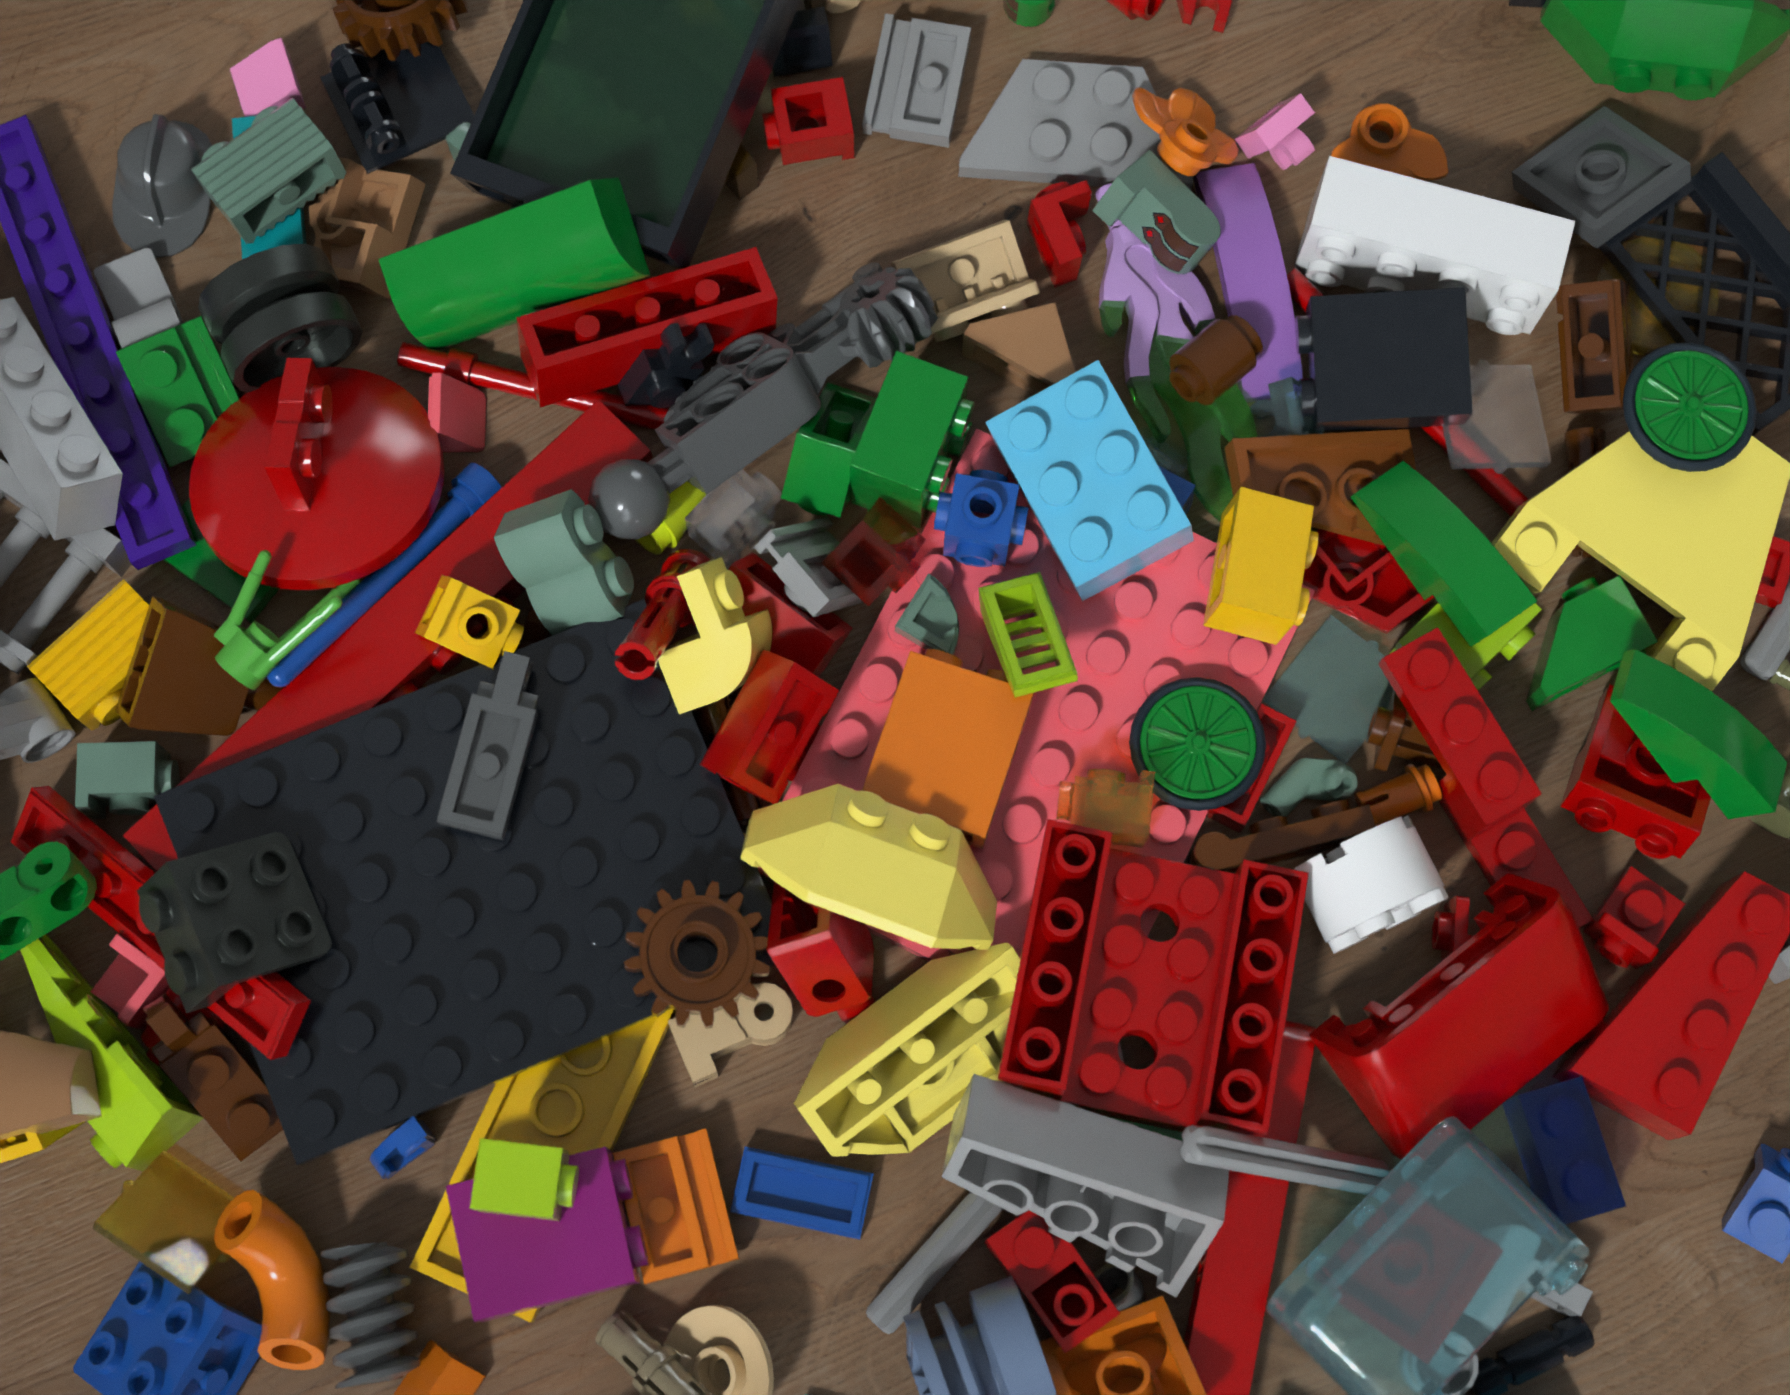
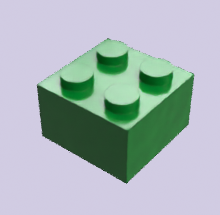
M896 351L850 463L852 504L920 529L927 511L936 513L940 492L946 493L951 478L947 477L952 464V459L949 456L961 457L973 425L969 421L975 402L966 399L967 376Z

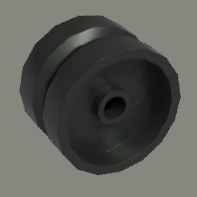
M292 244L257 252L229 266L213 278L200 294L199 311L210 334L218 343H222L221 358L232 382L241 391L252 392L260 388L261 384L282 376L286 358H312L316 368L335 367L348 358L360 344L363 330L349 302L343 295L338 294L340 282L328 257L320 247L308 244Z

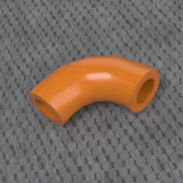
M244 1191L226 1206L219 1217L215 1228L214 1242L216 1248L233 1257L248 1271L258 1288L263 1315L262 1331L257 1351L261 1358L277 1367L290 1370L317 1368L324 1363L330 1330V1311L326 1307V1303L330 1300L328 1286L323 1280L324 1270L322 1262L303 1228L275 1202L257 1191Z

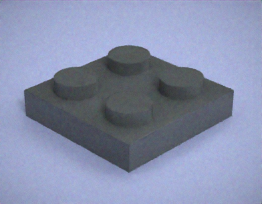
M1604 106L1513 170L1512 180L1514 190L1546 213L1574 220L1573 232L1595 248H1599L1691 181V166L1688 161Z

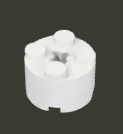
M1409 815L1403 818L1392 819L1340 843L1341 846L1326 854L1327 858L1325 859L1320 853L1293 869L1309 873L1305 902L1325 942L1329 943L1334 954L1369 938V935L1384 928L1388 930L1418 916L1422 911L1449 898L1444 889L1445 885Z

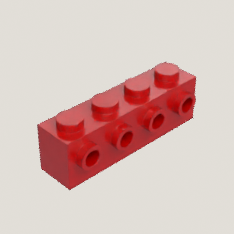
M756 247L517 317L520 356L541 408L617 385L643 349H659L661 347V333L672 323L679 324L683 337L691 334L699 323H706L714 342L712 352L706 357L721 353L731 342L747 334L760 332L767 335L776 329L778 297Z

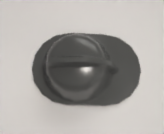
M154 114L152 121H147L134 127L124 136L117 151V170L112 202L113 224L121 240L134 251L150 248L155 258L174 256L191 247L204 231L209 216L211 199L191 169L201 162L204 153L212 144L207 135L194 125L176 120L169 121L164 115Z

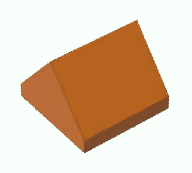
M430 1339L418 1357L421 1359V1365L407 1373L393 1395H474L486 1378V1375L433 1339Z

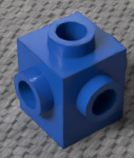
M973 470L970 472V475L956 473L952 494L940 492L934 521V530L945 532L943 556L954 557L956 561L974 567H989L992 564L1005 567L1009 543L1022 545L1029 507L1017 505L1020 484L1009 483L1006 476L990 470ZM971 511L990 514V516L986 518H979L975 516Z

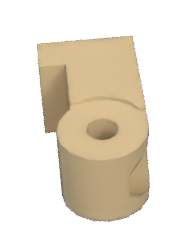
M765 982L753 984L759 992L758 999L751 1001L740 996L735 1001L739 1017L734 1020L726 1015L723 1009L715 1012L713 1028H705L701 1015H690V1019L684 1028L677 1027L676 1017L668 1020L669 1028L694 1088L719 1078L713 1060L750 1044L768 1046L776 1044L785 1038L791 1029L793 1009L791 999L783 989L775 984Z

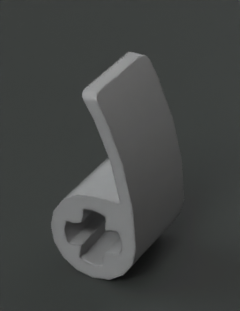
M150 248L140 249L94 269L96 280L115 321L112 322L113 328L122 348L184 323L160 266Z

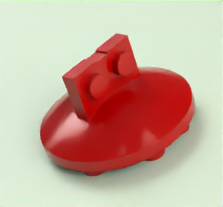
M286 358L282 376L261 384L260 388L244 394L239 398L240 400L230 405L209 428L201 441L192 464L189 480L191 509L196 524L211 550L225 565L246 578L260 551L268 550L272 557L263 575L261 584L290 590L336 588L338 585L363 578L393 561L418 538L428 525L441 496L445 473L444 455L438 434L430 426L427 411L411 393L394 381L365 370L346 367L316 368L312 358Z

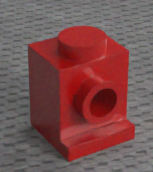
M843 77L771 89L773 112L762 113L763 128L767 149L780 148L783 165L841 155L842 160L854 158V131ZM803 127H813L811 129L799 130Z

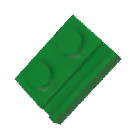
M202 315L115 351L169 467L194 458L209 428L230 405L240 400V395L232 382Z

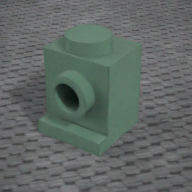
M156 741L77 743L75 807L92 819H105L106 806H109L110 813L117 815H144L149 811V805L157 804L154 798L155 795L175 788L180 783L178 762L171 760V754Z

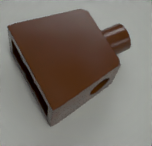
M152 596L115 712L128 727L135 729L230 736L236 730L243 708L259 711L283 687L273 686L267 677L256 690L241 684L215 660V655L224 646L213 635L220 625L167 600Z

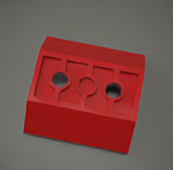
M1047 819L997 1079L1016 1088L1056 1101L1067 1102L1075 1107L1112 1118L1180 1132L1193 1125L1242 1134L1266 1135L1271 1118L1309 873L1243 859L1235 874L1211 870L1205 867L1110 848L1113 832ZM1149 911L1167 913L1173 919L1176 934L1170 940L1163 942L1151 940L1142 931L1140 918ZM1129 1036L1144 1038L1151 1044L1154 1051L1153 1063L1144 1069L1128 1067L1119 1057L1118 1043Z

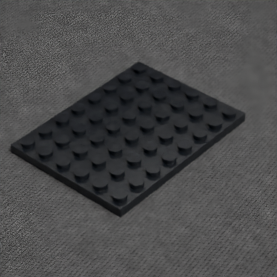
M644 599L625 606V614L621 618L604 622H585L515 650V654L530 657V662H533L526 692L538 695L539 701L536 709L538 717L504 841L437 823V817L472 693L477 694L480 681L491 684L496 683L503 656L498 657L493 669L483 664L154 796L178 859L274 832L286 835L291 842L332 941L331 949L321 958L277 971L279 975L311 1000L288 1055L270 1060L250 1043L297 1165L306 1164L403 1123L413 1116L422 1115L654 1017L655 1015L651 1012L653 1003L657 998L654 993L637 997L633 991V987L644 978L643 972L635 973L625 969L624 961L640 954V949L626 943L625 937L627 932H644L646 926L640 921L636 912L640 907L654 913L658 912L661 907L657 892L661 889H664L673 900L682 897L683 881H691L696 895H705L712 881L719 882V899L727 902L738 891L743 894L744 901L739 913L744 917L750 913L760 912L762 922L752 931L754 937H768L772 901L758 868L752 867L740 859L745 837L718 773L714 774L699 765L708 749L692 711L690 710L682 714L678 713L659 662H657L654 672L643 680L627 678L615 666V659L619 658V656L615 655V651L629 634L636 620L647 606ZM694 938L682 946L679 952V961L687 970L702 972L709 969L715 963L718 952L710 941L703 938ZM767 950L756 954L755 960L762 961L770 967L775 966Z

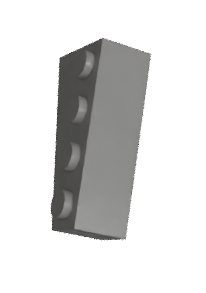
M973 1074L953 1116L942 1177L1015 1215L1030 1210L1045 1219L1049 1226L1048 1232L1069 1243L1080 1236L1107 1250L1106 1262L1128 1273L1136 1265L1157 1276V1288L1177 1297L1224 1223L1229 1170L1186 1162L1180 1154V1149L1184 1143L1182 1141L1139 1128L1131 1123L1121 1122L1075 1107L1067 1102L1056 1101L1019 1089L1002 1081H995Z

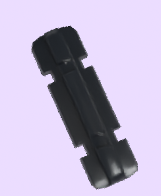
M1567 1316L1553 1323L1552 1331L1549 1332L1548 1329H1542L1496 1352L1497 1359L1493 1360L1491 1357H1487L1479 1361L1478 1375L1472 1390L1476 1395H1501L1508 1391V1384L1512 1383L1513 1386H1518L1563 1363V1356L1575 1357L1591 1349L1595 1344V1340L1588 1324L1582 1316Z

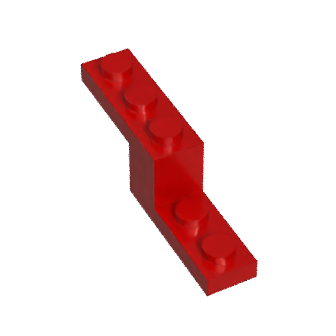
M1439 628L1431 630L1383 657L1378 665L1446 773L1438 782L1442 793V799L1439 800V803L1490 886L1507 873L1550 886L1560 893L1572 911L1578 928L1594 920L1525 810L1528 805L1542 795L1540 789Z

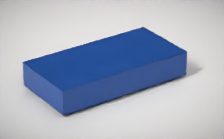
M745 1146L730 1212L860 1240L874 1173Z

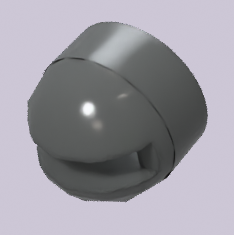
M1109 1263L1094 1273L1095 1278L1119 1312L1145 1302L1146 1291L1144 1285L1133 1269L1128 1273ZM1119 1287L1123 1292L1113 1299L1110 1295Z

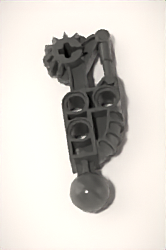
M869 263L859 268L853 274L852 279L854 282L825 302L820 311L799 326L795 327L792 323L783 324L767 335L760 332L750 333L727 345L718 355L717 363L711 367V371L697 378L688 391L682 392L676 398L675 404L669 408L664 417V423L655 429L666 448L663 452L647 463L636 459L617 460L605 465L594 477L588 501L598 513L603 531L620 539L636 540L654 533L666 519L671 500L669 494L687 481L705 494H709L804 425L821 408V400L818 394L826 378L853 358L858 356L869 368L879 366L883 361L889 359L892 361L896 351L902 353L914 352L915 344L927 339L931 335V327L938 319L933 308L934 302L922 281L917 279L911 268L896 270L894 267H886L882 270L879 263Z

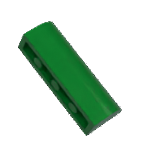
M619 177L585 181L378 259L392 302L402 322L419 342L435 350H442L517 323V317L605 292L650 276Z

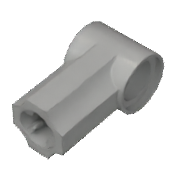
M29 678L18 682L0 693V760L20 755L26 763L38 762L60 751L75 736L74 729L54 697L38 678Z

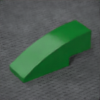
M1401 461L1351 496L1353 502L1424 601L1433 595L1470 647L1491 635L1537 602V599L1486 536L1454 503L1406 462Z
M1636 649L1624 651L1610 702L1672 782L1678 783L1697 779L1727 819L1776 812L1787 761L1767 737L1739 711L1705 686L1673 667Z

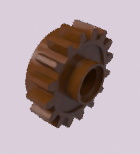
M336 0L337 6L333 8L340 29L346 35L349 44L354 48L362 46L366 56L369 58H373L382 49H385L389 61H395L400 51L408 48L414 57L420 56L421 44L427 41L439 47L443 44L439 33L443 29L457 31L460 25L456 15L468 12L466 0Z
M683 881L682 897L673 900L664 889L659 890L657 896L661 909L654 913L640 907L636 913L646 928L643 933L627 932L625 937L626 943L640 949L638 956L624 961L626 971L643 972L644 978L633 987L635 995L641 997L653 992L657 998L651 1009L652 1014L659 1017L670 1007L676 1010L677 1027L681 1028L686 1026L690 1015H701L705 1028H713L714 1013L722 1009L732 1020L738 1018L739 1012L735 1001L740 996L751 1001H756L759 997V992L750 983L752 976L766 977L769 976L770 972L769 965L755 960L757 953L767 950L768 937H754L752 931L762 922L760 912L750 913L743 917L739 911L744 901V895L738 891L727 902L719 899V882L715 881L710 883L705 895H696L691 881ZM694 938H703L710 941L718 952L715 963L709 969L702 972L687 970L679 961V952L682 946Z

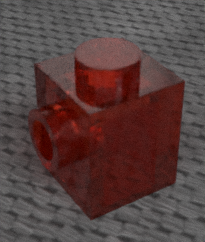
M879 497L839 538L822 561V564L869 607L887 587L894 593H897L919 570L921 565L914 557L926 539Z

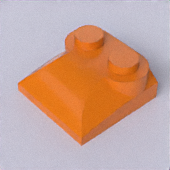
M1163 1295L1120 1311V1315L1066 1354L1063 1353L1053 1338L1039 1342L1057 1395H1206Z

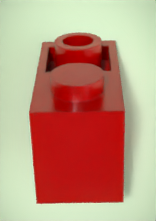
M1028 1210L983 1243L1007 1277L1012 1276L1024 1302L1063 1353L1066 1354L1120 1315V1312L1072 1243L1048 1232L1049 1226L1045 1219Z

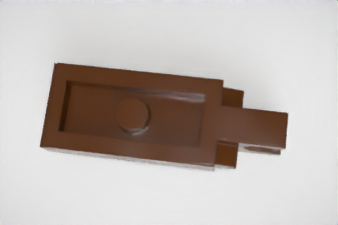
M166 992L143 1008L144 1012L148 1015L145 1018L147 1023L161 1039L160 1042L151 1048L153 1054L158 1059L159 1066L240 1162L283 1130L263 1077L213 1017L208 1019L200 1011L188 1020Z

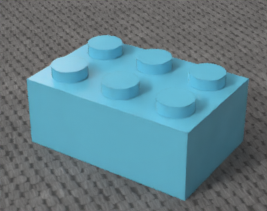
M1099 360L985 422L994 443L1017 484H1020V490L1082 602L1194 541L1190 521Z

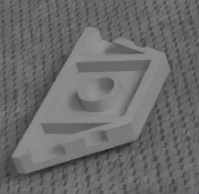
M1022 59L960 157L958 177L1054 184L1068 182L1069 185L1087 180L1089 186L1102 187L1113 183L1119 174L1148 150H1151L1162 161L1157 153V146L1161 141L1160 135L1140 119L1132 98V94L1137 87L1144 88L1156 95L1144 68ZM1166 165L1190 190L1192 189L1193 176L1180 174Z

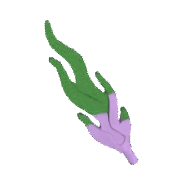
M1112 183L1096 190L1095 196L1098 202ZM1118 220L1111 227L1108 226L1110 232L1105 240L1107 261L1099 291V311L1104 332L1109 337L1116 335L1121 326L1122 312L1125 306L1129 322L1124 355L1126 386L1133 403L1158 443L1166 441L1171 433V424L1155 394L1154 388L1170 407L1184 439L1191 483L1196 485L1194 494L1207 511L1220 522L1222 512L1233 498L1231 482L1223 463L1220 447L1221 435L1229 442L1233 438L1257 437L1253 415L1236 384L1211 405H1203L1197 401L1188 402L1176 392L1169 378L1172 372L1169 362L1170 357L1193 338L1183 323L1179 311L1188 320L1194 333L1197 335L1216 320L1210 300L1204 287L1192 271L1187 274H1176L1166 270L1155 260L1150 246L1145 245Z

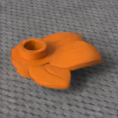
M1137 87L1133 92V103L1140 119L1160 135L1161 141L1157 146L1159 157L1174 171L1186 176H1196L1201 169L1209 168L1213 162L1228 165L1237 158L1238 147L1235 140L1215 128L1216 118L1211 106L1196 92L1185 88H1178L1171 93L1168 100L1157 97L1150 91Z
M1386 103L1371 105L1360 111L1352 123L1350 138L1336 146L1331 153L1333 157L1424 181L1438 180L1448 175L1446 154L1439 141L1431 134L1411 128L1405 114L1396 106ZM1382 130L1387 133L1390 141L1387 143L1377 142L1371 138L1370 132Z

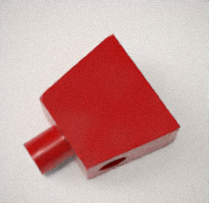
M774 881L767 952L807 1015L819 1017L836 1011L841 1021L848 1023L875 1003L872 996L874 944L866 924L805 902Z

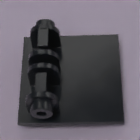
M429 41L421 44L420 56L414 57L408 48L401 50L395 61H389L385 49H382L373 58L365 57L361 50L354 49L349 43L340 44L331 51L332 60L329 64L331 72L320 77L367 174L445 140L446 136L457 126L464 122L471 124L474 118V113L442 50Z

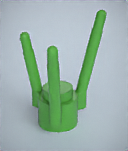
M268 550L260 551L228 618L213 634L216 639L224 644L215 655V660L241 684L256 690L281 659L342 606V599L360 583V579L333 588L278 638L273 632L257 621H253L247 629L241 626L272 557Z

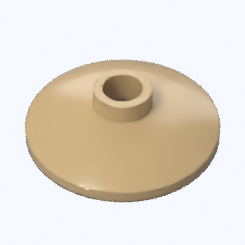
M721 1305L699 1307L683 1315L670 1330L664 1346H672L681 1356L680 1363L712 1394H773V1365L766 1342L756 1326L740 1312ZM727 1365L730 1370V1376L728 1374Z

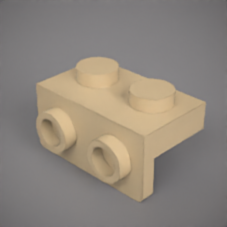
M1010 220L999 221L891 262L892 267L896 270L911 268L917 279H920L924 287L927 288L934 302L933 308L938 317L931 327V334L934 335L935 341H943L963 334L969 326L968 320L988 312L994 318L1025 310L1028 308L1025 298L1040 293L1036 280L1029 279Z

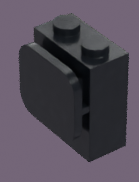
M1465 287L1311 296L1306 308V316H1296L1297 353L1308 354L1310 378L1299 379L1301 416H1312L1313 433L1411 430L1414 427L1465 425L1472 416Z

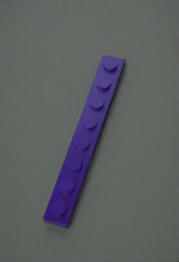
M26 115L1 124L0 222L52 359L123 473L115 524L130 563L137 570H140L197 545L151 426L115 352L120 349V346L35 127Z

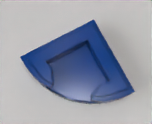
M413 1116L390 1134L373 1151L369 1161L383 1180L385 1178L390 1179L433 1147L437 1139L423 1120Z

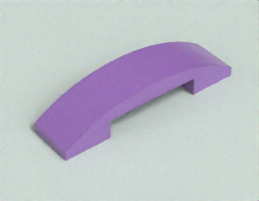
M1250 163L1198 172L1193 177L1197 197L1213 212L1220 225V237L1213 245L1228 317L1230 315H1237L1246 320L1255 329L1263 344V353L1256 359V367L1238 382L1242 403L1299 394V379L1303 378L1301 357L1297 353L1296 322L1289 283L1274 219L1255 164Z

